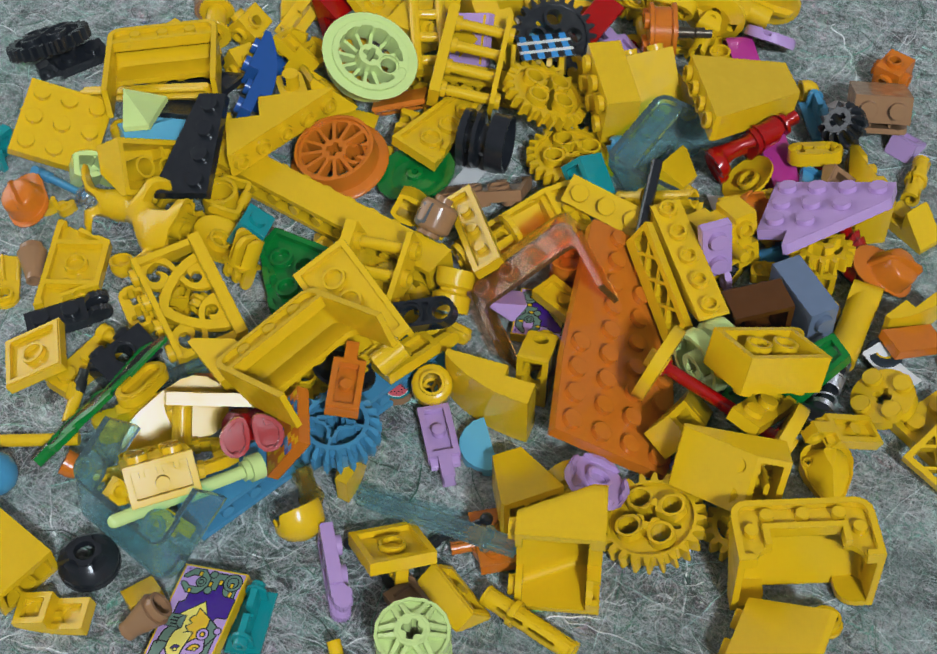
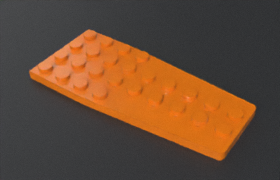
M594 219L585 230L557 355L548 435L589 453L602 456L612 463L635 473L643 474L649 479L656 472L658 479L663 480L667 475L671 456L665 459L644 433L674 405L673 379L665 374L663 377L659 375L643 401L631 395L632 390L647 368L642 363L651 349L655 348L658 350L663 341L625 243L631 236Z

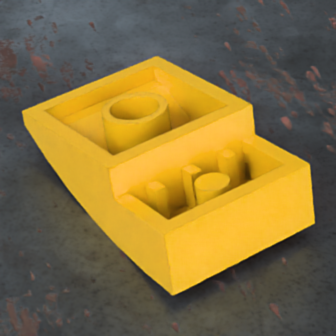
M447 348L445 352V366L453 382L450 397L476 420L484 417L486 425L491 429L511 438L527 442L535 423L536 384L509 377V365Z

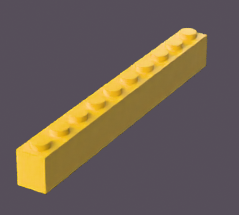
M226 140L221 143L215 175L220 173L231 175L227 158ZM268 155L235 176L251 182L253 199L335 242L341 236L346 218L357 220L369 237L404 243L407 231L415 232L422 244V255L419 261L415 263L413 282H423L430 292L438 287L435 283L438 265L454 268L452 250L445 244L438 243L426 237L423 233L402 225L398 220L390 219L380 214L374 208L362 205L352 197L345 196L335 191L332 187L323 185L313 180L307 174H301L291 169L287 164L280 163ZM367 248L363 249V251L397 263L399 254Z

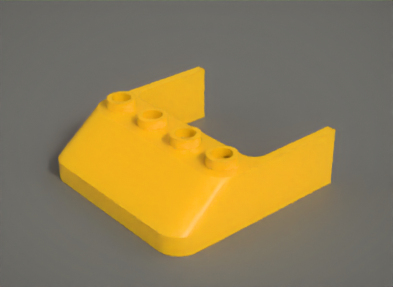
M200 19L115 29L108 34L101 93L108 119L114 118L117 89L121 86L129 87L134 84L143 83L157 84L162 81H184L190 78L203 77L210 78L212 93H221L222 65L219 35L215 21Z
M310 288L295 295L225 351L217 359L216 366L221 375L252 406L298 429L302 423L285 393H283L284 391L299 383L302 376L314 366L323 363L331 352L337 347L344 345L351 336L361 335L392 348L397 345V342L381 312L322 290Z

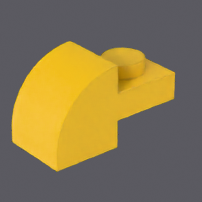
M288 29L273 36L277 53L289 60L283 67L284 69L295 68L300 72L299 68L304 64L315 71L325 65L322 48L312 39L301 43Z

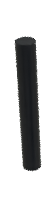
M657 158L652 159L635 232L645 221L650 222V206L654 204L663 164Z

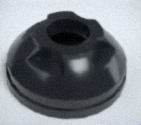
M95 532L85 533L74 537L61 549L57 559L58 574L68 588L82 593L93 592L106 587L115 579L120 571L122 558L119 548L110 537ZM84 546L95 548L94 554L86 560H80L75 557L77 551Z

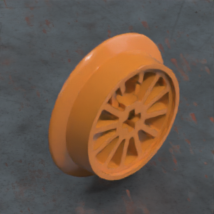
M333 115L316 121L313 126L306 128L295 144L291 169L301 174H307L313 180L323 185H328L345 196L356 199L375 187L385 174L389 163V149L383 136L374 128L366 125L362 120L348 115ZM331 171L333 175L331 177H327V175Z

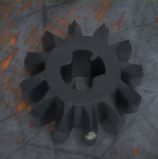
M838 101L836 108L828 107L829 113L820 116L823 123L818 126L823 141L837 142L843 146V149L849 151L851 144L859 145L858 139L867 136L865 128L869 126L865 115L866 113L861 107L856 106L850 101L845 105Z

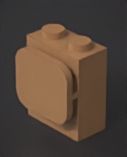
M849 81L847 102L850 101L856 106L861 107L866 113L865 115L869 126L865 128L866 133L886 135L907 134V126L911 124L914 97L906 84Z

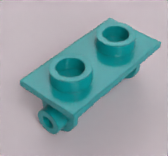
M253 580L246 587V596L230 630L224 650L225 653L261 654L278 597V593L267 592L264 582Z

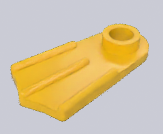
M0 254V309L3 310L14 307L20 300L22 267L18 256Z

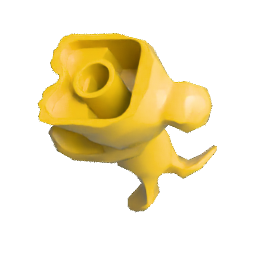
M83 164L81 168V180L85 192L97 200V205L84 210L85 229L92 234V221L95 216L109 218L115 222H128L133 226L138 245L142 249V252L136 258L186 239L187 235L192 233V228L196 221L206 216L203 210L195 211V203L193 199L189 198L177 199L168 210L165 207L171 199H158L154 204L152 201L157 190H172L171 181L160 176L147 178L135 196H122L116 189H100L95 187L88 165ZM188 255L175 259L171 262L183 261ZM158 267L150 269L147 274H152Z

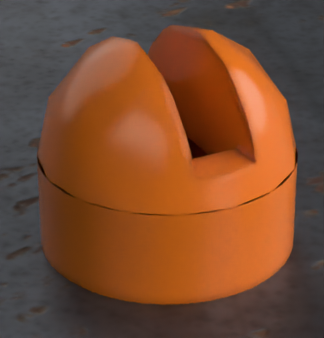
M69 450L59 468L58 474L71 479L80 477L86 468L84 458L80 454Z

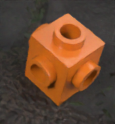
M891 49L881 60L877 59L873 64L871 82L906 84L908 87L913 78L912 72L916 60Z

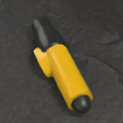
M79 368L76 378L70 382L67 388L65 398L68 401L61 420L63 424L80 407L87 387L89 370Z

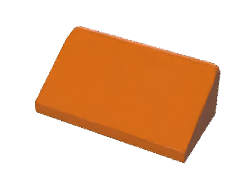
M428 88L404 91L394 98L373 102L372 112L382 117L401 113L403 108L413 111L429 108L430 106L426 105Z

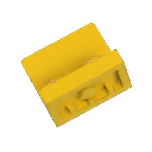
M178 439L165 441L157 445L158 450L148 453L144 452V449L133 450L124 453V459L117 461L119 470L123 475L132 510L202 490L192 449L186 443L178 442Z

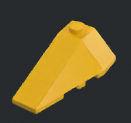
M116 137L97 146L101 175L122 196H135L147 178L160 176L177 140Z

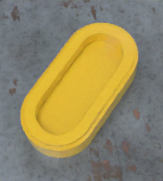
M160 361L145 363L132 377L129 376L118 386L115 396L120 407L127 409L135 408L144 404L169 380L166 364Z

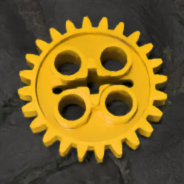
M531 60L529 64L526 61H522L521 64L516 62L513 67L509 68L502 82L504 85L502 91L507 93L505 99L512 101L510 107L518 108V115H527V122L535 120L537 127L545 124L549 131L552 126L558 132H561L562 128L570 131L571 127L576 129L587 114L584 92L578 90L579 85L577 83L571 82L572 76L565 77L563 70L555 71L554 65L548 68L543 61H541L540 65H537L534 60Z
M552 126V131L543 128L542 135L535 133L534 140H529V147H526V166L529 167V174H535V181L543 179L544 187L565 181L561 169L565 164L579 156L600 152L610 177H613L617 158L611 156L607 151L606 145H611V142L600 143L597 132H588L589 126L584 127L582 130L577 126L576 129L571 128L570 131L562 128L561 132H558L554 126Z
M656 472L652 474L651 480H646L644 475L640 474L638 483H634L628 478L630 493L620 508L607 511L606 547L604 552L608 551L611 561L618 559L622 569L631 563L633 573H637L641 566H645L648 575H651L654 566H659L660 571L665 573L666 564L671 563L676 569L679 568L678 559L682 557L690 561L689 550L700 551L699 540L707 539L705 529L709 528L706 504H703V499L669 485L670 474H667L663 480L658 479Z

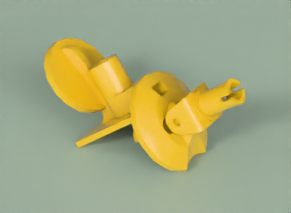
M694 0L698 8L693 18L686 22L690 27H705V30H712V38H691L694 41L688 50V54L691 56L697 53V55L705 56L708 46H713L717 37H722L723 40L724 38L738 36L744 29L746 22L765 29L767 24L779 25L793 21L800 12L801 1Z

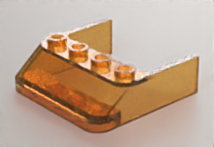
M567 213L555 215L503 252L502 257L505 262L499 269L480 280L476 276L471 291L472 299L498 355L515 369L517 354L497 312L491 309L490 306L568 250L577 249L597 287L613 303L619 301L615 290L581 228Z

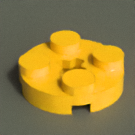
M870 368L863 372L862 378L853 386L850 394V405L855 415H869L877 430H888L893 428L892 424L898 423L901 420L904 423L913 416L918 406V396L909 375L894 369L878 370ZM882 395H889L891 398L890 400H884L882 404L878 403V398Z

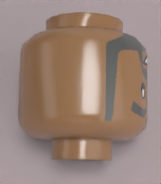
M439 194L436 195L435 199L425 197L414 217V222L418 226L417 231L435 240H439V237H447L458 217L457 210L451 207L454 201Z

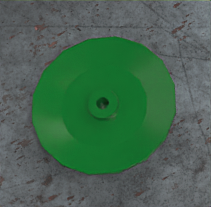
M398 150L389 156L388 167L381 180L377 183V187L381 194L395 201L403 186L415 187L425 193L427 197H432L448 186L455 175L456 164L451 154L448 153L434 172L403 151Z

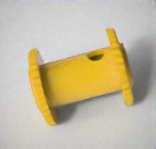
M204 0L199 8L200 16H202V19H210L216 22L220 48L226 47L232 39L231 30L227 24L232 22L230 17L235 13L234 7L228 0Z

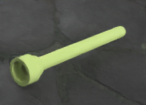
M259 452L249 454L243 457V460L238 463L237 467L201 480V491L132 510L130 507L110 515L107 519V524L110 528L115 529L242 479L244 481L250 480L251 482L258 481L267 477L265 461Z

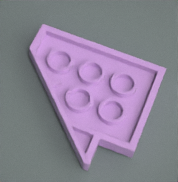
M793 180L776 182L757 227L758 240H783L781 244L783 255H788L892 209L897 195V182H886L884 180L872 182H855L853 180H844L842 182H825L823 180L795 182Z

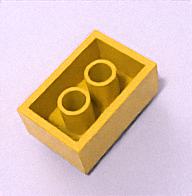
M621 40L588 43L586 55L582 56L583 74L579 75L578 85L580 92L585 94L586 111L590 112L592 116V130L597 132L600 143L611 142L609 138L614 135H622L633 140L641 98Z
M714 327L703 363L714 372L716 377L724 380L733 388V392L740 396L751 397L755 394L778 396L779 394L790 393L802 396L805 393H820L832 357L793 327Z

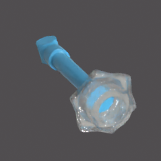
M33 166L30 170V173L39 174L44 182L52 183L75 194L76 205L88 209L97 201L95 197L85 192L83 185L80 188L73 186L39 166Z

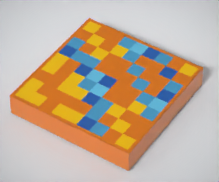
M297 386L287 398L302 425L297 429L275 418L283 427L284 440L279 449L267 452V477L277 480L281 478L311 445L309 391L307 388Z

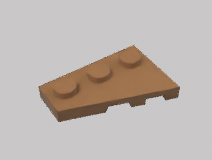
M532 176L521 177V183L509 184L506 179H501L487 184V187H482L481 183H470L469 185L474 190L481 208L491 206V203L515 206L523 201L532 188ZM468 184L447 186L437 194L447 198Z

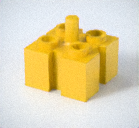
M738 195L717 202L716 210L711 212L703 208L687 215L697 239L698 225L728 217L732 223V265L740 269L751 264L753 261L760 260L759 242L752 236L757 231L756 210Z

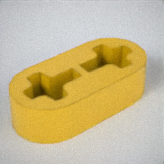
M833 141L792 143L788 146L787 162L796 167L838 165L842 162L843 146Z
M133 285L123 288L119 292L118 298L129 328L139 323L148 334L153 333L154 327L151 321L155 320L152 311L146 313L139 296L143 295L140 286L134 288ZM135 298L138 304L132 305L131 299ZM143 315L145 322L140 323L137 317Z

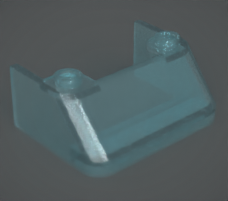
M661 95L649 104L609 152L608 165L623 191H637L639 188H645L652 159L657 158L663 162L682 145L688 149L690 158H692L700 150L706 151L711 147L732 141L733 135L716 141H709L705 130L701 127V120L698 113L695 112L694 106L672 96ZM660 179L657 190H681Z
M105 416L74 464L73 472L81 512L153 576L161 578L174 577L179 573L227 498L223 494L193 488L175 516L164 509H153L146 514L144 519L141 518L115 529L110 528L107 524L108 517L130 508V505L117 506L102 494L106 485L105 482L101 481L106 474L107 468L118 464V455L128 449L141 428L137 424Z

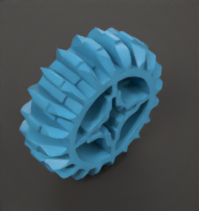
M320 392L318 400L309 398L311 445L301 454V459L304 464L311 462V467H313L314 471L323 466L326 474L332 468H336L342 474L345 467H350L355 472L356 463L359 462L366 465L368 456H375L376 446H380L382 422L379 419V413L376 408H372L369 399L362 401L361 397L358 419L324 415L327 396Z

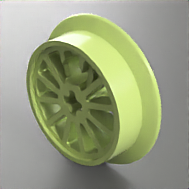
M368 12L346 14L335 20L328 27L323 37L322 56L328 75L333 84L343 94L354 100L379 102L394 98L406 91L415 79L418 59L412 41L397 24L383 16ZM360 38H366V44L363 45ZM351 39L353 45H351L347 40ZM372 40L379 43L380 46L372 44ZM386 49L390 54L382 53V51ZM381 66L387 67L388 72H385Z

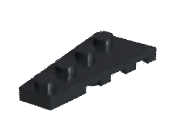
M199 93L160 174V177L171 181L172 190H157L154 194L156 199H211L230 101L226 93Z

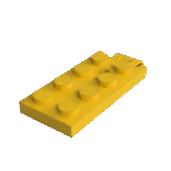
M343 237L292 275L302 290L316 288L382 313L397 342L396 346L392 348L361 335H354L349 339V341L360 342L358 359L367 361L365 373L369 371L367 365L373 361L381 373L386 376L411 357L399 340L406 335L412 338L416 334Z

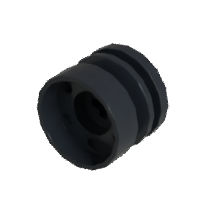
M467 107L462 114L455 137L456 165L466 166L469 162L471 168H477L483 157L485 170L505 174L509 167L515 144L516 117L495 113L490 124H488L487 111L480 110L477 114L476 109Z

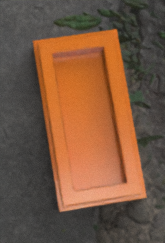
M931 324L883 329L878 336L894 360L937 354V332Z

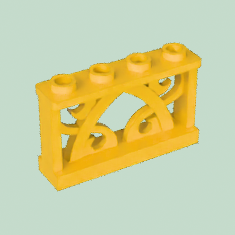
M198 231L188 234L184 240L141 257L130 259L132 270L128 271L130 280L134 288L140 286L143 295L139 296L146 313L152 311L155 320L151 322L158 338L162 336L168 338V345L164 346V350L170 363L176 362L180 371L186 369V366L201 361L192 348L187 349L180 345L179 338L182 335H188L191 339L195 338V331L202 332V338H209L208 332L230 330V332L217 338H234L239 341L249 333ZM191 253L177 266L171 262ZM158 266L166 267L171 271L169 276L165 272L156 271V275L161 277L158 282H152L147 277L148 271ZM188 274L192 280L194 274H200L202 278L199 282L194 283L185 276ZM180 282L183 286L193 291L210 290L211 294L200 304L199 318L181 314L170 308L172 297ZM153 292H161L159 303L157 302ZM208 307H216L218 309L216 314L209 313L210 319H205V312ZM168 322L177 326L174 328L173 332L171 331Z

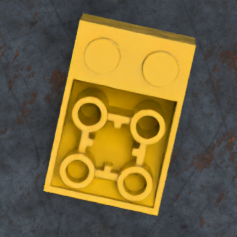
M684 423L668 484L731 512L732 507L740 501L782 499L793 460L787 441Z

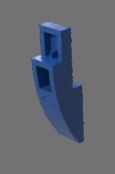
M267 30L262 39L256 37L249 51L254 55L253 57L247 55L241 67V70L245 72L241 80L245 84L242 93L246 97L240 96L233 109L234 112L238 113L236 118L250 116L252 111L259 114L258 97L272 95L278 68L277 52L272 34Z

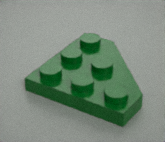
M276 227L264 239L260 258L271 315L295 295L303 291L292 275L329 247Z

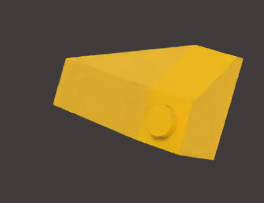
M854 143L851 144L845 161V171L856 179L855 182H872L875 180L888 182L884 176L876 175V165L868 164V156L861 146ZM896 200L892 209L851 226L853 231L855 232L859 229L860 236L865 237L867 244L883 243L887 235Z

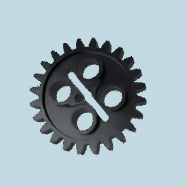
M531 0L528 3L529 9L523 6L520 10L523 16L517 15L514 19L519 25L512 26V28H516L515 33L517 34L514 36L513 43H516V37L529 36L531 33L542 35L570 32L577 37V43H572L576 55L572 56L578 55L582 57L586 55L588 43H591L590 41L597 37V34L589 33L595 26L593 23L587 24L586 22L590 14L582 16L580 12L583 6L581 5L575 9L573 7L574 0H571L568 4L565 3V0H548L547 2L546 0H538V4ZM547 15H554L558 20V24L549 23ZM567 56L565 77H569L567 75L568 68L578 69L577 63L571 59L572 56ZM547 58L542 59V61L545 63V65H546V60H547ZM553 61L554 67H557V62Z
M85 20L65 21L28 32L25 36H22V39H17L14 43H10L5 50L12 63L34 62L45 59L48 56L53 57L54 55L68 52L73 47H76V44L84 43V40L89 39L92 33Z

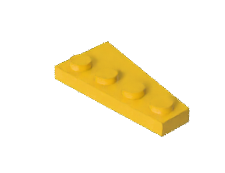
M462 84L460 86L462 88L473 90L465 84ZM446 96L392 135L391 144L435 172L455 144L457 128L464 110L467 107L474 108L478 113L484 104Z

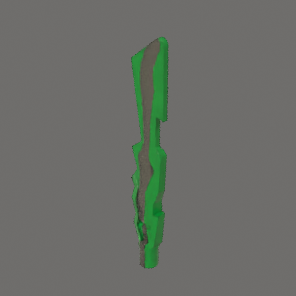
M163 336L140 347L104 389L94 393L86 405L77 409L75 414L65 421L61 428L51 436L48 442L31 459L39 467H42L113 397V392L129 376L132 377L168 341V338Z

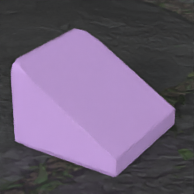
M909 133L905 135H892L884 151L903 163H909L925 149L926 143Z
M488 289L486 291L489 307L509 321L513 322L527 307L524 293L521 291Z

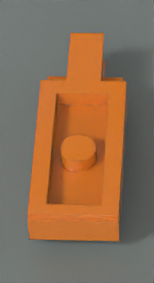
M347 340L344 357L334 356L324 415L358 419L367 363L365 360L358 359L360 342Z

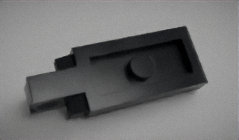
M96 38L74 47L68 52L46 58L35 64L38 76L42 81L58 76L66 79L102 64L105 59L106 46L100 38Z

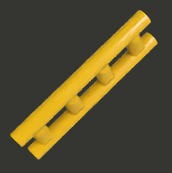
M408 0L410 37L418 59L416 75L423 74V66L435 65L437 55H422V43L438 42L439 49L446 21L445 0H434L435 9H419V0ZM420 20H436L437 32H421Z

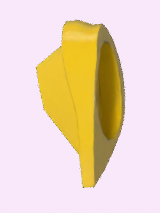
M823 442L805 446L800 453L798 471L804 484L817 498L846 496L853 477L854 459L849 449L827 448Z

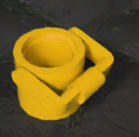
M222 174L221 177L214 178L211 199H201L204 213L206 215L222 216L237 223L252 198L251 182L229 174ZM238 188L244 189V191L241 192L240 197Z

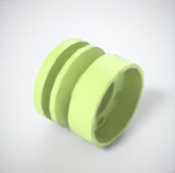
M407 597L394 601L382 610L375 622L373 637L376 654H453L451 625L447 614L436 603L425 598Z

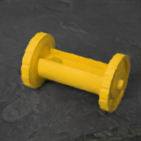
M507 213L500 215L499 223L501 226L492 231L499 250L502 251L511 244L517 250H521L525 247V240L520 229ZM501 236H506L505 238L498 240V238H500ZM457 242L451 245L452 254L462 270L473 272L464 248Z

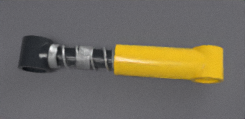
M854 279L845 307L834 331V334L850 354L851 363L822 386L820 393H814L808 403H803L804 406L810 409V414L801 430L809 426L810 422L815 420V418H819L825 413H834L833 404L837 402L836 396L840 395L846 381L844 374L852 371L855 367L885 288Z

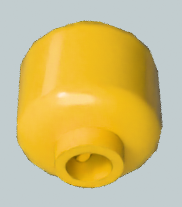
M425 364L418 368L413 374L411 381L412 394L415 400L422 406L446 403L453 389L452 377L448 370L437 364Z

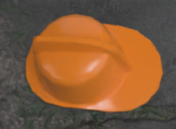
M28 173L16 180H9L7 182V186L2 192L1 202L14 225L26 228L37 224L44 217L48 210L49 198L40 175Z
M862 245L855 250L853 267L859 277L866 283L885 288V292L898 298L906 297L910 293L911 284L923 272V267L916 263L912 255L902 248L885 251L875 246Z

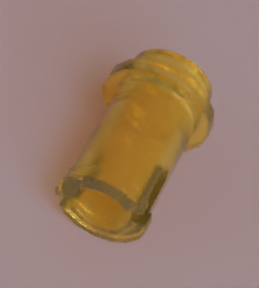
M305 466L296 469V473L293 472L292 478L299 492L298 502L300 506L312 501L316 497H319L321 504H323L325 494L322 489L318 488L312 468Z

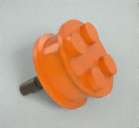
M649 2L648 8H642V24H644V29H646V34H641L640 50L642 52H647L646 46L663 43L664 48L673 46L674 55L676 56L678 38H712V30H705V27H679L677 2H672L670 6H655L654 2Z

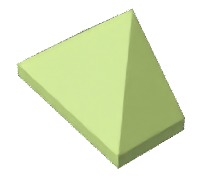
M123 88L124 132L150 130L168 102L167 96Z

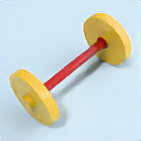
M675 325L658 350L652 348L642 364L647 368L632 390L631 395L643 401L659 375L663 377L665 374L728 415L732 407L737 404L672 364L673 360L671 357L687 331ZM798 402L780 427L776 429L770 427L759 435L787 441L791 454L799 441L796 437L810 414V409Z

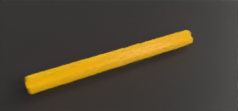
M208 82L121 86L117 89L116 102H123V88L167 96L168 100L197 99L199 93H212L211 84ZM101 86L84 87L83 90L79 91L103 99Z

